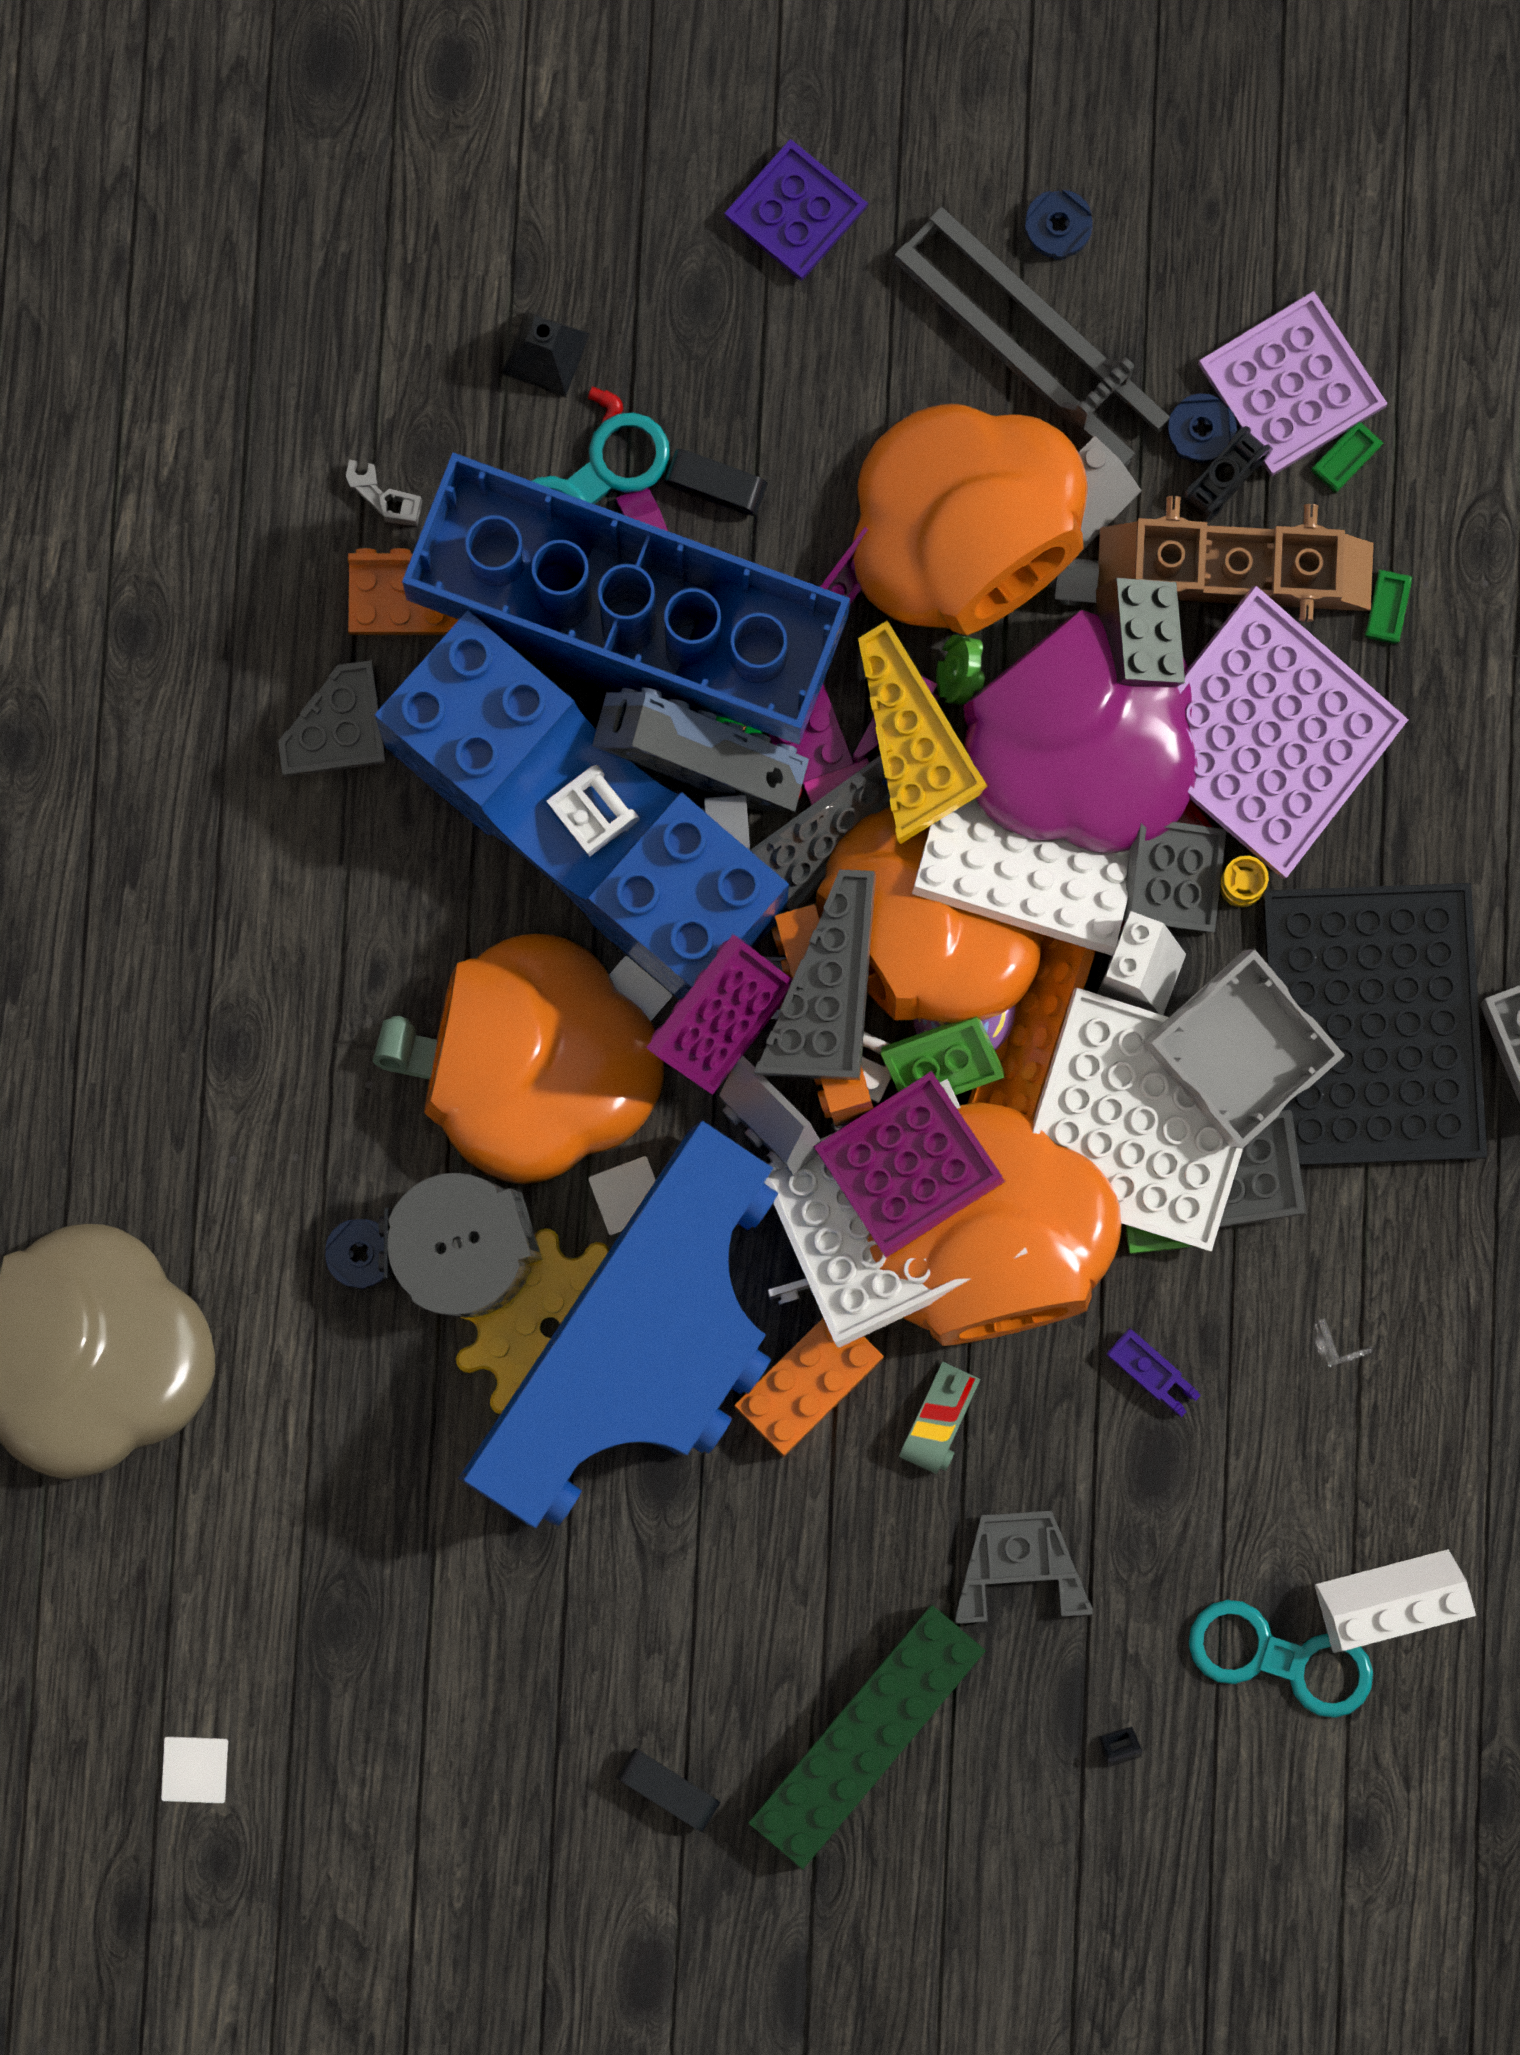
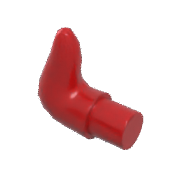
M594 386L591 388L588 399L607 408L602 423L622 413L623 403L618 396L608 390L603 391Z

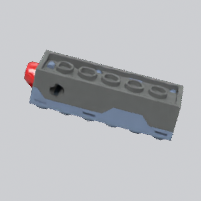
M622 688L621 692L606 693L592 744L593 747L718 797L746 795L747 808L752 811L795 812L809 761L808 758L796 754L797 748L786 744L774 745L770 743L771 738L763 734L743 732L744 727L737 723L716 721L717 716L715 714L702 710H697L696 712L689 710L690 704L676 699L665 700L661 698L662 693L654 689L642 688L641 692L633 689Z

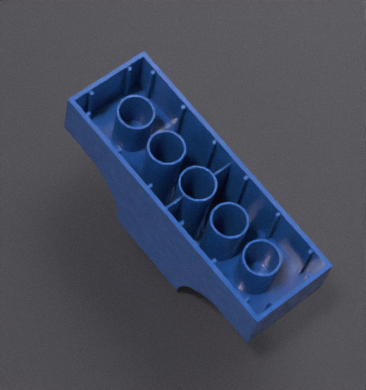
M456 453L451 455L402 580L407 601L456 619H460L468 610L499 637L514 644L535 658L542 667L610 692H621L622 688L633 689L641 692L642 688L660 691L662 693L661 698L665 700L676 699L690 704L689 710L707 711L716 716L733 720L800 745L846 624L850 605V598Z
M704 1121L690 1128L458 1479L528 1526L536 1528L542 1518L553 1525L559 1526L582 1492L581 1489L567 1480L580 1462L603 1449L628 1442H645L665 1448L677 1455H688L692 1447L700 1453L705 1451L709 1454L732 1420L730 1416L718 1409L730 1389H733L740 1395L743 1392L748 1394L771 1361L770 1357L757 1349L766 1335L747 1318L735 1297L729 1275L728 1256L731 1233L736 1224L747 1231L751 1227L756 1228L776 1199L778 1192L764 1183L773 1168Z

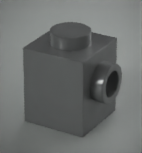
M1074 559L1064 571L1048 584V588H1054L1055 599L1061 600L1062 604L1071 606L1080 605L1081 601L1096 603V589L1099 576L1098 560Z

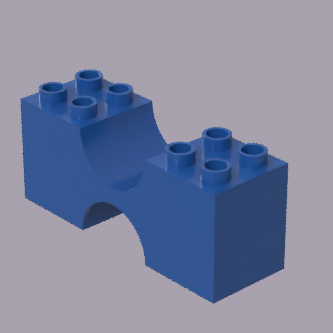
M468 610L374 715L384 746L388 751L486 835H493L533 864L581 909L598 931L679 1000L687 995L694 986L699 973L707 969L716 957L719 947L725 941H728L732 934L754 949L776 924L775 915L787 912L789 884L682 792L677 794L665 788L631 761L593 747L596 729L581 713L575 701ZM598 765L604 772L603 778L625 806L628 809H633L640 819L630 829L623 831L589 857L548 805L547 800L587 769ZM592 786L584 790V793L609 824L617 818Z

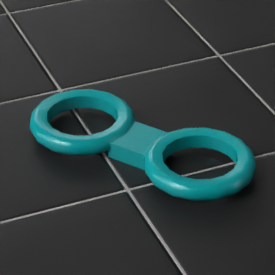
M634 412L617 414L605 420L593 433L589 446V463L567 480L556 476L538 477L532 480V482L592 504L597 503L613 489L624 493L639 492L654 485L665 473L670 458L669 441L662 427L650 417ZM634 427L645 431L651 436L656 446V457L653 465L646 473L635 478H623L615 475L607 468L603 460V448L606 440L613 432L621 428Z
M1224 1600L1213 1603L1198 1614L1190 1628L1189 1648L1192 1659L1204 1675L1216 1682L1237 1684L1251 1680L1259 1672L1263 1671L1290 1680L1293 1693L1304 1708L1318 1716L1332 1718L1352 1713L1365 1702L1372 1689V1666L1369 1656L1360 1646L1344 1651L1355 1661L1359 1673L1358 1683L1353 1693L1344 1701L1337 1703H1326L1315 1698L1306 1687L1304 1680L1305 1665L1309 1658L1318 1650L1331 1647L1328 1633L1311 1637L1301 1646L1272 1637L1269 1624L1257 1609L1245 1602ZM1225 1614L1239 1615L1248 1620L1254 1627L1258 1638L1257 1652L1252 1661L1244 1667L1235 1670L1222 1669L1213 1664L1206 1655L1203 1645L1204 1633L1209 1623L1218 1616Z

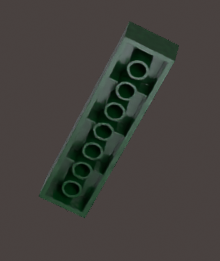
M931 1605L748 1823L800 1868L804 1869L986 1650Z

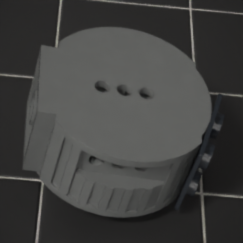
M447 1173L425 1179L405 1193L394 1209L384 1208V1216L379 1218V1235L384 1237V1251H380L378 1257L379 1271L384 1272V1279L399 1282L407 1293L411 1295L414 1303L436 1313L468 1318L494 1312L510 1302L523 1288L531 1272L530 1263L543 1260L523 1194L511 1188L505 1190L497 1184L473 1175Z

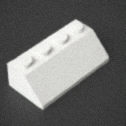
M1449 1549L1315 1584L1333 1653L1476 1616L1467 1581Z

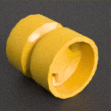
M1239 856L1233 859L1221 876L1220 892L1224 900L1236 907H1248L1255 904L1262 896L1269 881L1265 865L1258 858L1252 856Z

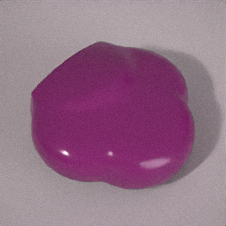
M1080 610L1032 647L963 706L965 722L968 726L964 748L987 785L982 793L975 798L977 803L994 823L1011 833L1015 832L1034 840L1063 839L1074 846L1096 853L1129 851L1138 835L1141 823L1146 827L1145 841L1160 836L1169 830L1165 826L1172 822H1177L1182 816L1191 799L1188 790L1190 785L1194 788L1197 778L1194 769L1195 766L1198 768L1197 756L1195 758L1196 750L1193 738L1191 742L1188 731L1190 733L1191 731L1186 718V708L1192 702L1190 683L1181 694L1178 687L1129 686L1117 683L1113 656L1103 623L1097 615ZM1183 658L1184 674H1186L1188 665Z

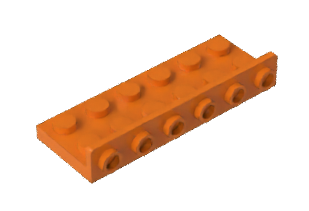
M360 548L356 550V553L348 554L349 635H446L459 619L407 601L402 580L413 555L411 550L395 548L391 549L390 553H376L375 549Z
M1049 936L1045 938L1041 945V961L1036 977L1028 992L1015 1004V1019L1011 1032L1005 1042L995 1051L1005 1071L1004 1078L972 1089L968 1104L981 1102L1002 1105L1018 1110L1034 1120L1074 988L1084 990L1095 950Z

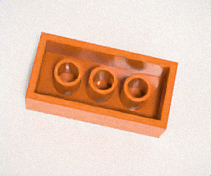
M823 1317L756 1383L748 1394L746 1393L734 1405V1408L784 1458L883 1360L884 1356L864 1336L838 1348Z

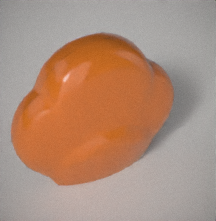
M961 404L937 405L916 411L893 425L875 442L863 462L857 489L861 516L855 530L853 542L864 527L868 531L852 555L855 575L867 599L884 614L899 622L924 627L949 628L953 632L970 635L993 624L1030 600L1064 571L1083 550L1081 525L1088 494L1085 468L1076 447L1067 436L1056 427L1039 418L1011 414L994 416Z
M891 806L878 813L866 816L848 831L834 847L826 865L825 879L816 892V909L819 918H821L824 911L823 907L840 869L875 871L876 882L867 984L869 995L894 1020L924 1019L957 1023L977 1016L981 1021H985L1001 1015L1017 1004L1028 992L1036 977L1041 961V945L1047 936L913 895L912 891L929 827L900 844L896 836V825Z
M526 934L505 939L488 948L477 959L471 958L457 963L450 976L437 1036L424 1113L436 1124L442 1126L459 1154L468 1163L486 1175L515 1184L537 1183L555 1178L574 1167L584 1156L601 1153L620 1146L645 1123L657 1104L664 1082V1061L646 1048L651 1042L655 1029L643 1010L616 989L602 963L587 949L566 938L549 934Z
M978 1102L960 1105L961 1108H957L1005 1182L886 1258L884 1264L879 1269L893 1271L898 1275L899 1279L908 1280L904 1273V1266L909 1258H915L908 1267L910 1276L914 1278L923 1277L929 1268L931 1273L922 1284L930 1290L954 1279L972 1278L949 1291L932 1304L903 1318L929 1330L931 1336L942 1346L1005 1336L1086 1312L1092 1297V1289L1106 1274L1115 1257L1120 1240L1121 1211L1118 1198L1111 1183L1104 1173L1084 1155L1058 1145L1042 1130L1040 1134L1033 1133V1119L1013 1108L996 1104ZM871 1235L867 1239L868 1242L874 1241ZM873 1245L870 1247V1251L874 1261L877 1263L881 1260L883 1253L878 1245ZM1026 1247L1028 1253L1016 1257Z

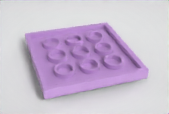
M1314 291L1202 358L1198 363L1227 408L1229 407L1232 410L1239 428L1241 429L1244 426L1250 427L1251 434L1262 444H1269L1273 448L1271 454L1263 463L1271 477L1387 406V402Z

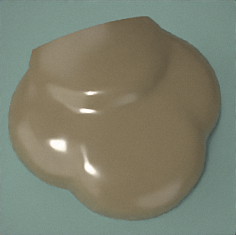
M77 1224L54 1230L36 1240L25 1251H17L3 1257L0 1268V1443L10 1455L28 1468L49 1477L60 1479L85 1478L111 1469L125 1459L134 1449L153 1445L171 1438L192 1420L207 1398L215 1375V1350L212 1335L204 1314L196 1302L167 1279L161 1264L145 1244L116 1227L103 1224Z

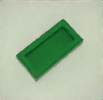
M1359 422L1342 436L1311 471L1333 492L1337 493L1383 445V442L1364 424Z
M1378 570L1365 638L1393 644L1399 643L1413 576Z

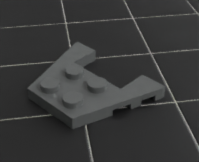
M1052 1511L981 1515L955 1616V1624L987 1622L985 1585L1057 1580L1060 1617L1093 1614L1092 1606L1088 1601Z

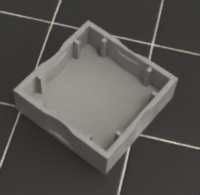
M1255 949L1243 950L1141 1042L1232 1148L1240 1149L1245 1147L1277 1118L1292 1098L1310 1088L1345 1056L1314 1018L1305 1013L1296 1004L1285 984Z

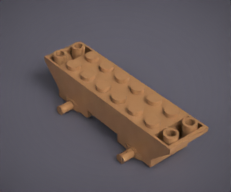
M1173 496L1166 497V516L1158 519L1138 518L1137 522L1100 528L1097 588L1115 578L1168 581L1177 583L1178 601L1239 604L1252 587L1257 586L1279 606L1300 607L1299 621L1302 622L1306 619V608L1307 622L1314 621V608L1353 611L1371 610L1373 543L1347 535L1345 530L1327 529L1317 525L1319 506L1313 504L1312 507L1311 504L1304 505V521L1301 525L1261 529L1208 526L1207 522L1186 520L1180 517L1181 498L1175 496L1173 510Z

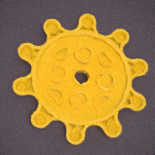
M541 1229L535 1236L543 1260L530 1263V1275L520 1292L505 1306L494 1312L477 1317H460L470 1320L476 1325L478 1336L472 1345L459 1351L456 1357L457 1366L460 1370L467 1373L486 1369L495 1375L497 1386L490 1398V1405L496 1413H502L551 1339L541 1333V1323L547 1318H554L561 1324L610 1250L606 1244L601 1242L592 1243L580 1257L568 1258L560 1251L558 1235L551 1229Z

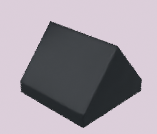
M1133 1727L1099 1737L1108 1767L1142 1757V1749Z

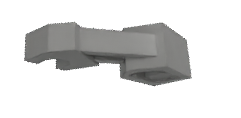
M349 460L346 479L351 490H356L384 517L385 522L417 527L422 506L421 496L388 489L383 493L378 488L374 464L368 463L367 473L358 475L355 472L358 465L357 461ZM390 499L393 502H402L400 514L392 513L390 510L387 512V502Z

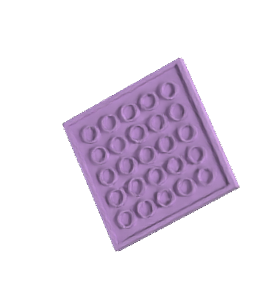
M1257 586L1252 587L1188 668L1185 674V683L1178 686L1180 694L1189 683L1191 686L1192 702L1186 708V718L1191 733L1189 731L1188 733L1191 742L1193 738L1196 750L1195 758L1197 756L1198 768L1195 766L1194 769L1197 774L1195 786L1193 788L1190 785L1188 790L1191 800L1282 879L1287 878L1408 721L1402 713Z

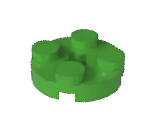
M953 635L944 644L942 651L948 652L945 661H938L936 684L940 697L947 698L945 702L957 705L965 704L972 697L974 691L979 692L983 688L985 677L984 673L980 671L983 650L981 640L969 636Z

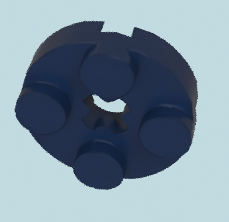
M1048 191L1040 194L1033 200L1027 210L1024 231L1028 241L1036 251L1056 260H1065L1069 256L1077 254L1086 246L1091 237L1093 221L1090 207L1081 196L1072 191ZM1053 217L1057 220L1061 217L1065 218V227L1067 229L1064 231L1053 230V224L1050 220Z
M1194 394L1186 397L1173 410L1167 426L1168 439L1171 446L1175 449L1177 456L1194 463L1213 462L1227 447L1237 430L1236 419L1232 410L1220 402L1219 398L1210 394ZM1200 420L1204 421L1205 426L1211 427V431L1206 432L1205 437H1200L1192 429V427L1197 426Z
M368 1219L348 1220L339 1224L326 1241L325 1257L330 1273L341 1284L357 1289H366L384 1280V1272L379 1271L378 1257L379 1252L384 1251V1237L379 1235V1224ZM355 1245L359 1248L364 1245L368 1246L369 1249L366 1254L369 1258L365 1262L362 1260L356 1263L351 1260L354 1256V1253L351 1251L352 1247Z

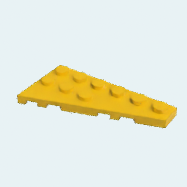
M885 621L859 637L858 641L871 697V708L874 712L882 765L889 789V801L896 825V836L898 842L902 844L978 797L987 785L890 623Z

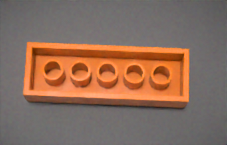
M815 904L775 915L777 926L772 927L771 930L779 955H786V959L780 960L783 973L791 979L794 978L801 959L803 960L812 933L816 930L820 921ZM862 1066L860 1080L814 1078L816 1086L822 1085L824 1089L817 1091L822 1111L826 1119L832 1117L835 1127L853 1122L873 1109Z

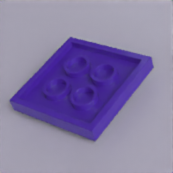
M790 139L724 213V218L802 282L868 207V203Z

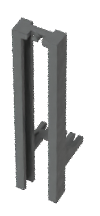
M942 206L925 226L895 253L894 262L1088 442L1096 436L1121 460L1125 467L1131 463L1130 459L1135 453L1092 414L1108 396L1114 392L1158 434L1168 424L1170 416L1130 381L1134 364L1128 358L1124 357L1121 361H1116L1104 357ZM939 231L1102 382L1096 386L1094 392L1091 391L1087 395L1085 401L1079 402L916 251L915 247L920 245L928 234L933 236Z

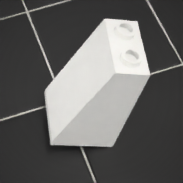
M1130 911L1119 934L1116 949L1110 958L1097 994L1164 1015L1186 953L1164 923Z

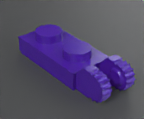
M1130 1328L1106 1354L1156 1400H1161L1181 1418L1187 1411L1179 1401L1173 1399L1167 1393L1172 1385L1175 1383L1188 1398L1194 1401L1201 1396L1194 1387L1181 1377L1182 1373Z

